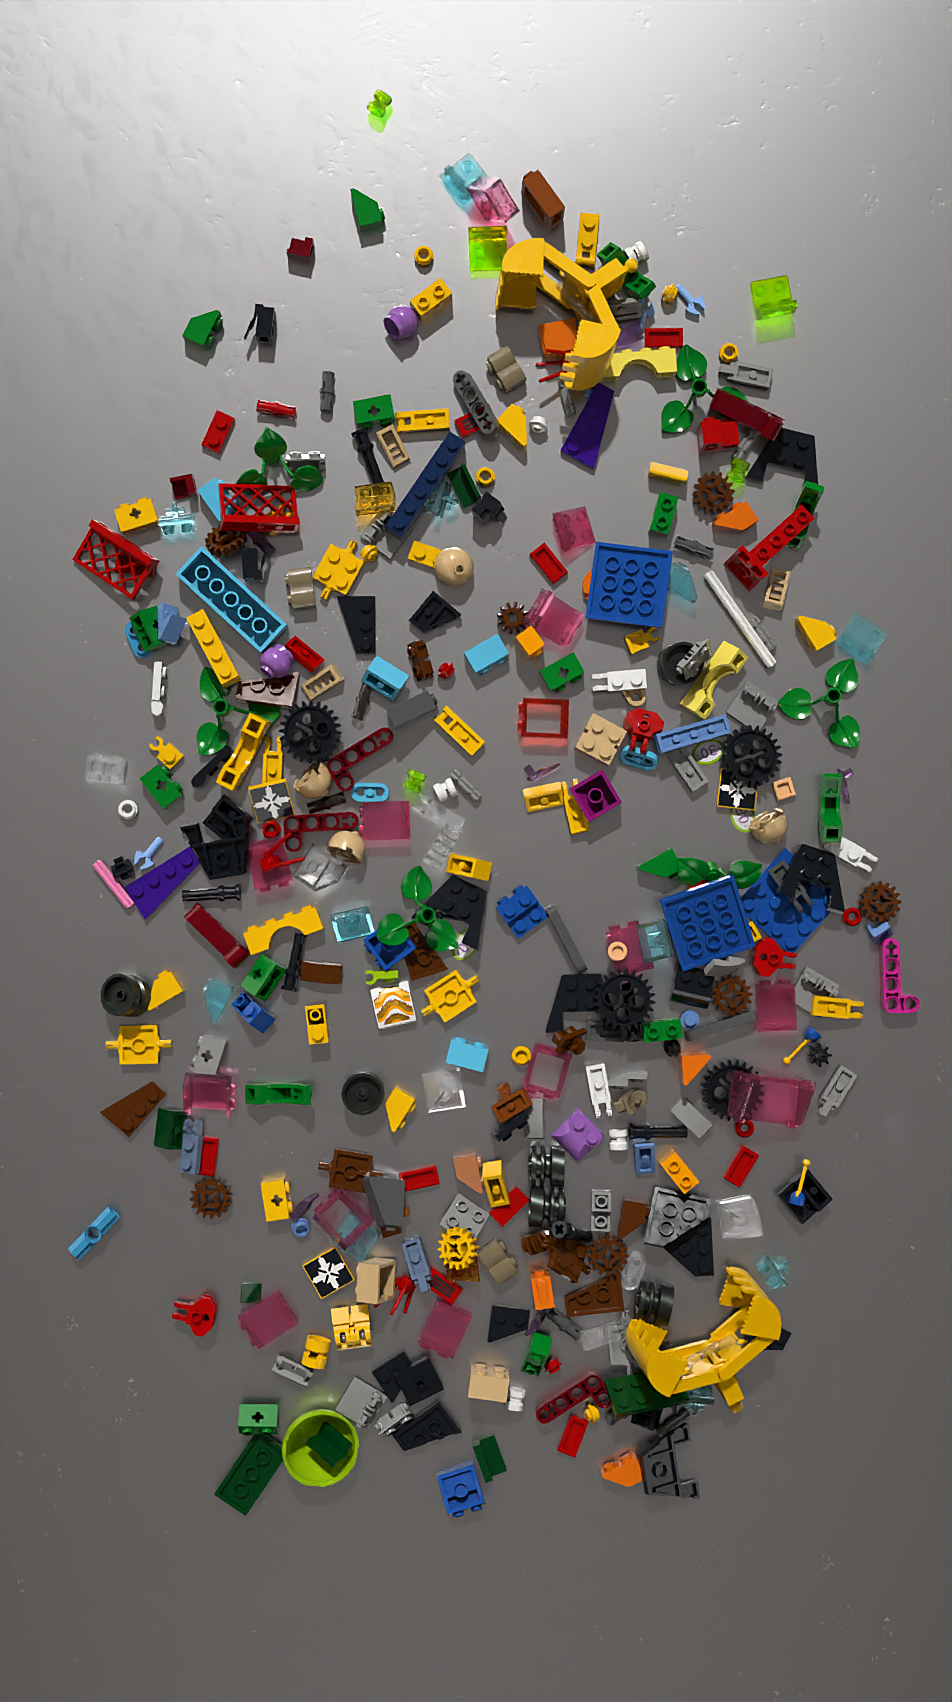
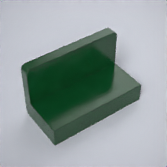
M461 463L460 467L447 473L463 509L480 500L481 496L465 463Z
M158 1108L154 1146L167 1150L182 1149L184 1121L187 1119V1111Z
M327 1421L322 1423L318 1434L308 1438L306 1445L332 1468L345 1463L353 1446L347 1438Z
M492 1434L472 1442L486 1483L493 1481V1476L507 1471L495 1435Z

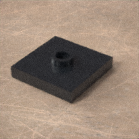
M428 1355L393 1372L409 1406L444 1390Z

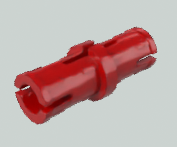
M258 399L256 412L272 414L273 417L283 416L294 419L296 411L295 406L279 404L277 401L275 403L267 402Z

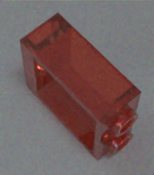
M523 698L522 702H519L518 714H522V722L518 721L517 733H521L522 738H568L569 700ZM527 704L560 706L559 733L526 732Z

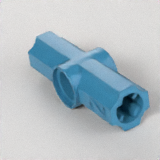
M108 1206L68 1250L75 1258L81 1260L121 1217L113 1208ZM90 1229H96L99 1232V1236H91Z

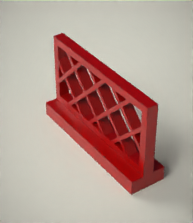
M219 483L220 531L297 532L300 519L297 515L295 490L291 486ZM223 490H231L235 495L229 499L224 495ZM244 490H248L251 493H253L254 496L250 500H248L241 493ZM268 491L273 496L266 500L261 493ZM281 492H290L291 498L286 501L279 494ZM237 497L245 502L241 508L233 503ZM255 498L264 503L260 509L252 503ZM275 498L283 504L279 509L271 504ZM228 505L237 511L234 515L225 514V508ZM249 506L256 513L254 515H247L243 510ZM269 507L274 514L267 516L262 510ZM287 507L292 512V517L285 516L281 511Z
M92 519L88 525L90 529L72 560L134 600L152 568L157 567L160 561L102 522ZM95 533L99 536L100 544L92 546L91 538ZM113 545L115 554L107 556L105 546ZM101 547L103 557L95 559L93 549ZM89 551L90 561L83 562L80 560L83 552ZM126 554L129 556L130 564L122 566L120 556ZM116 557L118 567L109 569L108 559ZM104 561L105 571L98 572L96 562ZM142 564L146 569L142 575L137 576L135 566ZM131 567L133 577L124 579L123 569ZM119 571L120 581L113 582L110 572ZM133 580L135 588L130 593L126 589L125 582Z

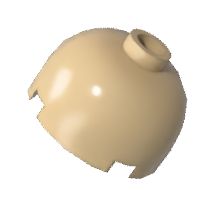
M458 547L442 550L434 562L437 577L443 583L451 586L466 583L474 571V563L471 556L465 550Z
M320 761V763L315 762L302 773L304 775L301 780L297 778L294 783V789L299 794L309 799H315L319 796L324 797L329 793L332 777L327 766Z
M775 808L773 809L774 812L770 814L768 811H765L750 821L751 826L748 825V828L756 840L767 844H777L782 840L788 829V821L782 809Z
M349 829V831L335 833L330 839L326 850L334 857H337V854L343 857L342 861L359 865L364 858L366 845L357 831Z

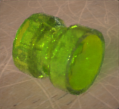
M377 89L373 94V100L369 101L367 109L374 115L383 117L386 113V107L390 106L392 98L385 92Z
M733 458L731 461L732 467L726 476L734 482L744 483L745 473L749 470L750 463L742 459Z
M409 769L407 772L408 777L403 781L402 787L419 794L421 783L425 781L427 776Z

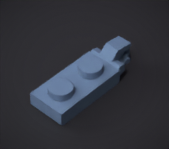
M421 1237L401 1243L411 1279L414 1280L415 1285L419 1284L421 1293L431 1291L429 1280H432V1274Z

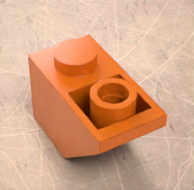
M739 501L730 507L731 511L727 514L722 512L715 517L716 521L712 525L717 529L742 533L756 524L759 519L747 501L742 504Z
M635 1453L625 1454L619 1461L615 1463L608 1462L600 1469L604 1479L627 1487L643 1481L641 1466Z

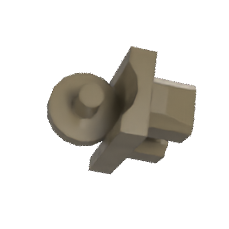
M633 1088L620 1097L619 1101H616L614 1105L618 1114L627 1111L628 1115H631L639 1107H643L647 1103L648 1097L644 1091H635Z

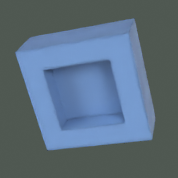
M882 921V923H878L879 926L877 928H873L872 925L867 926L873 941L877 945L885 938L893 935L891 927L887 922Z

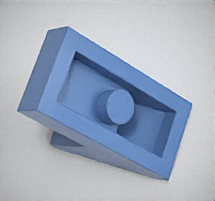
M163 602L158 605V640L175 645L187 619L178 616L177 607Z
M633 1144L636 1175L655 1173V1144Z

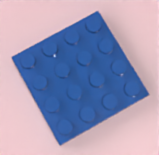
M596 542L585 618L662 628L673 551Z
M784 848L762 872L759 879L741 896V901L746 917L753 921L770 938L775 939L776 943L786 952L795 953L831 911L826 910L828 891L802 882L800 883L805 888L813 905H807L801 895L797 897V902L804 910L801 914L785 896L776 894L778 885L767 871L782 860L790 866L789 863L793 854Z
M728 875L659 899L683 972L710 963L713 959H721L756 947L733 875Z

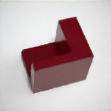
M305 237V241L292 238L290 247L286 251L287 257L310 263L314 240Z
M192 473L169 478L176 500L198 496Z

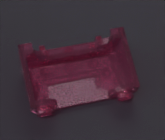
M733 1070L727 1116L734 1118V1122L745 1123V1120L780 1123L787 1124L786 1127L798 1129V1125H803L816 1090L815 1081L799 1077L786 1078Z

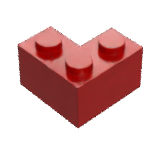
M715 417L704 418L697 428L699 452L737 448L740 444L737 421H732V419L715 420Z

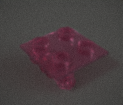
M585 506L552 514V520L555 522L556 532H558L557 537L560 538L561 549L564 552L570 551L572 548L596 543Z

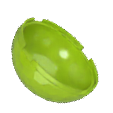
M325 1409L304 1413L294 1420L284 1435L282 1458L285 1467L296 1481L306 1486L326 1487L342 1480L356 1463L359 1448L358 1436L350 1421L340 1413ZM325 1421L353 1444L345 1463L335 1468H332L306 1445L308 1438L318 1434L322 1423Z

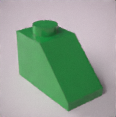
M354 188L350 189L360 232L382 227V220L385 219L383 208H379L375 200Z
M672 848L637 866L640 871L664 878L669 876L672 879L678 876L677 857Z

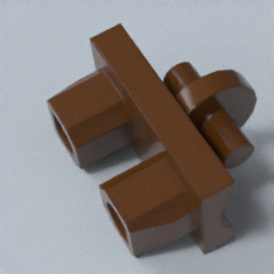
M573 1026L567 1027L564 1034L560 1030L555 1032L552 1038V1042L557 1045L555 1052L559 1055L567 1051H571L575 1055L582 1054L585 1051V1042L582 1041V1037L587 1031L584 1028L576 1030Z

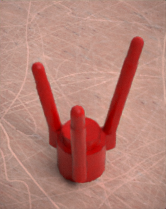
M554 349L545 350L547 353L563 356L566 353H571V351L566 352ZM561 357L560 361L538 362L535 365H561L562 367L563 363H568L569 361L564 360L565 357ZM563 370L558 373L539 379V383L557 378L560 376V373H567V371Z
M288 833L269 851L263 854L264 858L260 860V867L265 873L305 860V857L280 863L278 856L272 855L291 836V833Z
M402 1275L401 1278L397 1277L395 1280V1288L398 1285L397 1290L400 1291V1294L393 1305L390 1315L394 1314L404 1294H408L403 1311L404 1314L407 1313L416 1286H414V1280L406 1275ZM374 1304V1308H377L380 1304Z

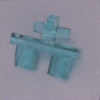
M441 479V482L432 492L437 494L436 500L428 499L424 506L426 510L441 518L445 509L450 510L452 504H458V500L454 499L455 491L450 490L452 485L447 480Z
M172 503V508L165 509L166 515H173L161 516L158 520L164 535L175 534L174 524H181L182 533H191L193 531L195 515L194 513L179 515V513H185V507L178 508L177 503Z
M766 1253L761 1256L763 1259L755 1266L761 1275L771 1269L774 1275L766 1280L770 1288L774 1290L781 1285L783 1287L787 1286L788 1283L779 1271L782 1270L785 1275L790 1272L786 1267L790 1263L787 1258L781 1260L779 1256H776L774 1260L777 1264L774 1265Z
M711 1385L701 1387L700 1393H693L694 1389L687 1391L690 1398L689 1402L692 1403L685 1404V1408L692 1409V1415H697L698 1410H705L704 1404L714 1405L715 1399L712 1395Z

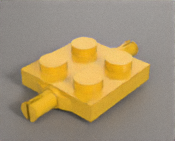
M350 540L346 549L338 548L333 544L329 545L313 575L315 580L325 586L320 595L322 599L327 600L331 591L340 592L345 596L349 593L365 563L353 554L358 544L357 542Z
M454 970L424 990L429 998L430 1005L422 1009L421 1012L426 1017L435 1011L444 1022H447L477 1002L471 992V987L480 982L479 979L475 980L477 978L475 975L466 981L457 970Z
M120 1025L117 1041H106L105 1045L113 1046H105L106 1050L117 1049L119 1065L158 1064L160 1048H172V1044H169L172 1043V1040H160L158 1025Z

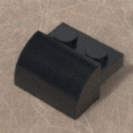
M224 794L212 808L203 824L221 839L232 838L235 835L230 818L248 813ZM249 814V816H250L249 827H250L255 818H253V817Z
M677 964L669 1001L707 1009L713 992L712 987L715 976H706L704 969L692 968L683 972L680 964Z
M809 1170L806 1171L801 1191L805 1196L804 1206L789 1203L791 1194L798 1191L802 1172L789 1180L788 1184L776 1194L800 1224H804L816 1212H820L833 1200Z

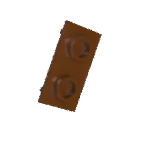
M420 640L408 644L407 654L412 661V671L417 678V682L425 678H432L434 671L431 661L423 660V658L429 657L426 643Z

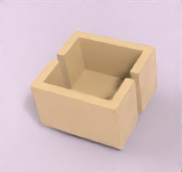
M593 713L584 728L588 732L581 734L574 749L609 766L617 751L614 747L618 748L627 731Z
M375 1257L358 1263L356 1268V1302L380 1304L395 1298L396 1260Z
M484 1364L471 1365L468 1397L506 1403L510 1381L509 1371L500 1366H495L493 1369L486 1368L487 1366Z

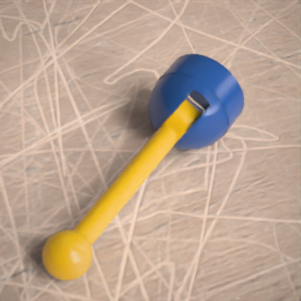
M810 1026L805 1032V1040L789 1057L783 1059V1063L789 1065L791 1059L808 1042L815 1043L822 1036Z
M808 1159L803 1160L804 1166L798 1191L791 1194L789 1203L804 1206L805 1196L801 1191L807 1167L810 1165Z

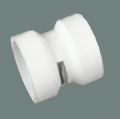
M641 241L636 243L634 247H628L623 250L627 259L632 258L637 262L649 259L648 252Z
M451 778L445 780L443 784L433 786L441 803L449 797L458 795Z
M628 1129L609 1130V1137L611 1138L609 1143L610 1150L628 1149V1142L626 1141Z
M509 1387L508 1399L504 1403V1408L511 1411H523L524 1404L522 1400L525 1397L526 1390Z

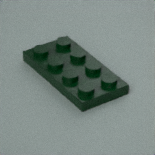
M644 1372L606 1379L604 1382L615 1418L688 1404L690 1401L687 1391L672 1394L670 1398L661 1394L653 1387Z
M254 1434L214 1495L246 1516L283 1462L282 1445L269 1436Z

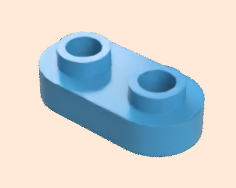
M129 622L125 627V634L134 654L140 658L149 657L152 651L145 653L139 650L140 641L136 633L132 634L131 629L133 626Z

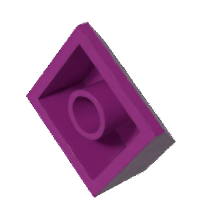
M603 769L570 788L572 795L588 822L622 803Z

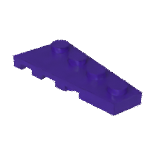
M601 383L596 384L561 448L562 452L593 469L596 464L615 392Z
M188 847L125 887L145 920L186 879L200 862L193 849Z

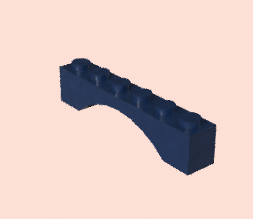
M452 432L447 434L386 524L385 531L400 541L403 539L436 486L465 448L466 442Z

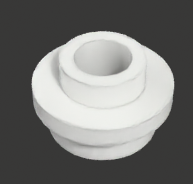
M534 416L529 421V427L536 433H542L548 428L547 420L541 416Z
M125 800L120 803L118 812L122 818L132 819L137 815L138 807L135 802ZM127 806L132 808L130 813L125 812Z

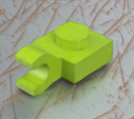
M398 969L365 971L366 974L373 975L372 981H366L368 985L374 984L377 979H383V982H395V978H399Z

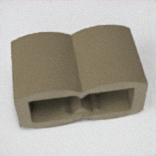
M508 346L487 357L488 363H486V366L491 374L495 373L497 376L496 383L500 390L504 389L507 393L526 382V376Z
M311 567L288 570V575H285L286 587L290 586L291 593L287 594L288 605H292L293 610L316 607Z
M494 1239L477 1251V1254L500 1286L518 1273L516 1267L519 1265L513 1256L509 1258L505 1253L508 1249L504 1243Z

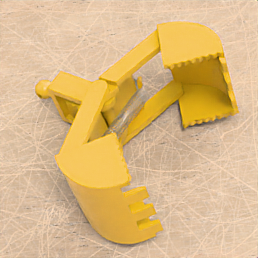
M544 238L523 240L513 245L504 255L495 297V310H498L499 306H505L506 308L519 307L520 309L529 308L530 310L535 308L536 286L567 309H573L578 318L579 327L573 351L566 353L564 360L569 361L568 363H563L562 370L567 371V373H560L559 380L565 381L564 386L566 389H589L598 384L606 375L621 331L606 300L621 291L626 274L636 272L638 262L630 258L623 266L615 258L590 274L545 242ZM544 259L560 270L561 286L543 274Z
M730 1266V1268L726 1267L725 1269L729 1275L725 1281L726 1284L723 1285L724 1289H722L723 1293L720 1294L719 1303L720 1305L740 1309L710 1334V1339L660 1351L658 1348L667 1333V1329L653 1326V1324L650 1325L642 1319H631L626 1330V1344L650 1383L661 1394L670 1398L672 1394L714 1384L732 1413H739L743 1408L741 1400L744 1399L735 1374L774 1340H779L781 1316L775 1304L747 1271ZM741 1326L743 1327L740 1330L741 1334L757 1336L746 1346L747 1340L739 1339L734 1333Z

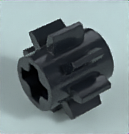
M123 856L113 859L115 864L110 867L116 879L121 877L122 880L132 877L130 872H133L134 868L129 858L124 859Z
M818 1043L815 1048L810 1046L812 1051L807 1054V1056L812 1058L810 1063L814 1064L817 1062L818 1067H821L823 1062L829 1064L827 1059L832 1056V1054L827 1053L829 1047L821 1048V1043ZM819 1050L823 1053V1056H820V1059L815 1057V1054H818Z

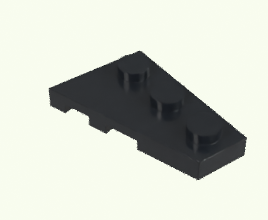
M337 596L356 654H376L375 596Z
M438 1400L397 1430L392 1436L402 1450L407 1451L425 1445L428 1442L443 1439L449 1435L462 1433V1430L440 1400Z

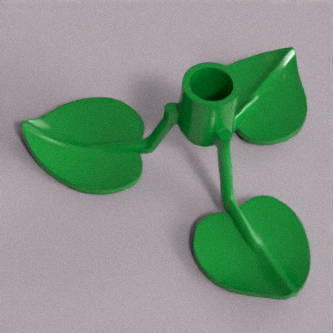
M687 344L680 350L676 359L677 375L683 381L693 379L692 394L685 406L678 400L670 401L664 406L661 414L662 430L669 433L684 431L692 424L694 414L688 408L694 397H703L706 393L712 398L714 396L710 389H707L706 381L696 378L701 377L706 372V358ZM734 387L721 388L748 401L745 395ZM717 412L723 418L732 419L722 413Z
M265 427L254 446L255 454L262 458L261 472L259 473L256 469L247 470L240 475L235 484L267 485V479L263 476L265 474L266 462L275 464L278 460L290 477L293 478L290 481V486L296 491L306 492L313 490L323 482L324 477L317 468L309 465L298 468L295 474H293L282 459V455L287 450L286 441L277 432ZM248 490L242 492V494L254 495Z
M854 659L840 661L828 670L826 683L834 688H830L821 698L810 702L811 696L808 691L803 688H793L778 701V705L783 713L798 720L810 716V706L824 701L828 706H834L837 722L832 723L829 727L830 739L833 743L842 747L856 748L860 741L858 722L849 715L842 717L840 720L838 704L842 697L841 692L848 693L853 691L858 684V673Z
M204 667L200 676V692L205 700L214 702L213 710L217 713L218 726L211 722L200 726L196 735L198 753L200 755H212L221 751L228 743V732L220 729L222 726L221 716H228L231 711L244 714L255 713L270 721L271 726L280 716L278 707L249 703V711L231 706L221 697L228 694L230 686L224 689L214 670Z
M689 857L677 858V875L680 882L684 885L695 886L700 883L701 879L711 882L719 879L720 875L723 877L728 876L723 872V869L718 868L717 863L714 861L705 862ZM745 860L737 861L730 866L728 873L734 876L738 889H745L752 886L759 879L762 872V864Z
M421 866L414 867L404 876L401 882V891L405 898H414V902L421 909L416 912L415 919L403 923L402 917L398 914L391 913L385 915L379 922L377 939L386 945L402 944L409 937V932L405 926L419 922L420 924L428 923L430 930L426 933V942L432 950L446 951L458 948V939L452 926L443 919H436L434 921L436 917L435 911L418 901V899L424 900L429 897L432 891V884Z

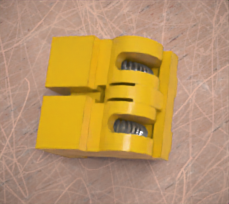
M368 1304L351 1306L352 1314H350L348 1307L331 1309L334 1337L338 1351L372 1346L371 1317Z

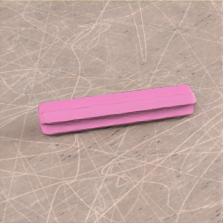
M102 860L96 861L93 864L96 872L126 909L132 907L135 903Z

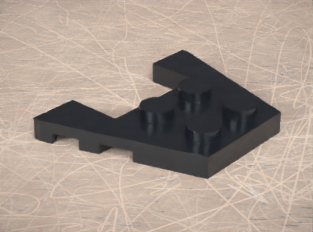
M781 428L775 441L768 440L745 479L762 483L767 464L805 473L802 486L805 485L806 481L818 484L815 436Z
M249 814L230 818L235 835L232 838L203 842L199 823L180 827L182 833H185L189 839L190 847L194 848L197 853L198 861L209 880L243 875L247 872Z
M802 843L798 845L789 863L790 866L782 878L783 881L776 890V894L788 898L795 897L796 883L799 881L827 890L826 910L838 914L844 913L845 908L835 854Z
M452 875L423 905L432 908L434 911L438 909L469 924L470 926L461 943L477 951L479 950L482 920L488 892ZM415 912V914L411 917V919H415V918H416V912Z
M601 974L562 975L546 1033H555L559 1030L564 1032V1012H589L599 1009V1006H593L594 1003L598 1002L593 996L599 994L594 990L595 988H601L598 981L604 982ZM606 994L605 1001L612 1004L609 994ZM603 1019V1031H620L619 1025L612 1029L613 1023L606 1026L607 1019Z
M682 1423L639 1455L645 1494L700 1498L698 1481L692 1479L680 1483L675 1446L691 1441L688 1423Z

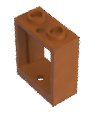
M538 169L535 172H528L523 177L521 193L547 229L563 219L565 206Z

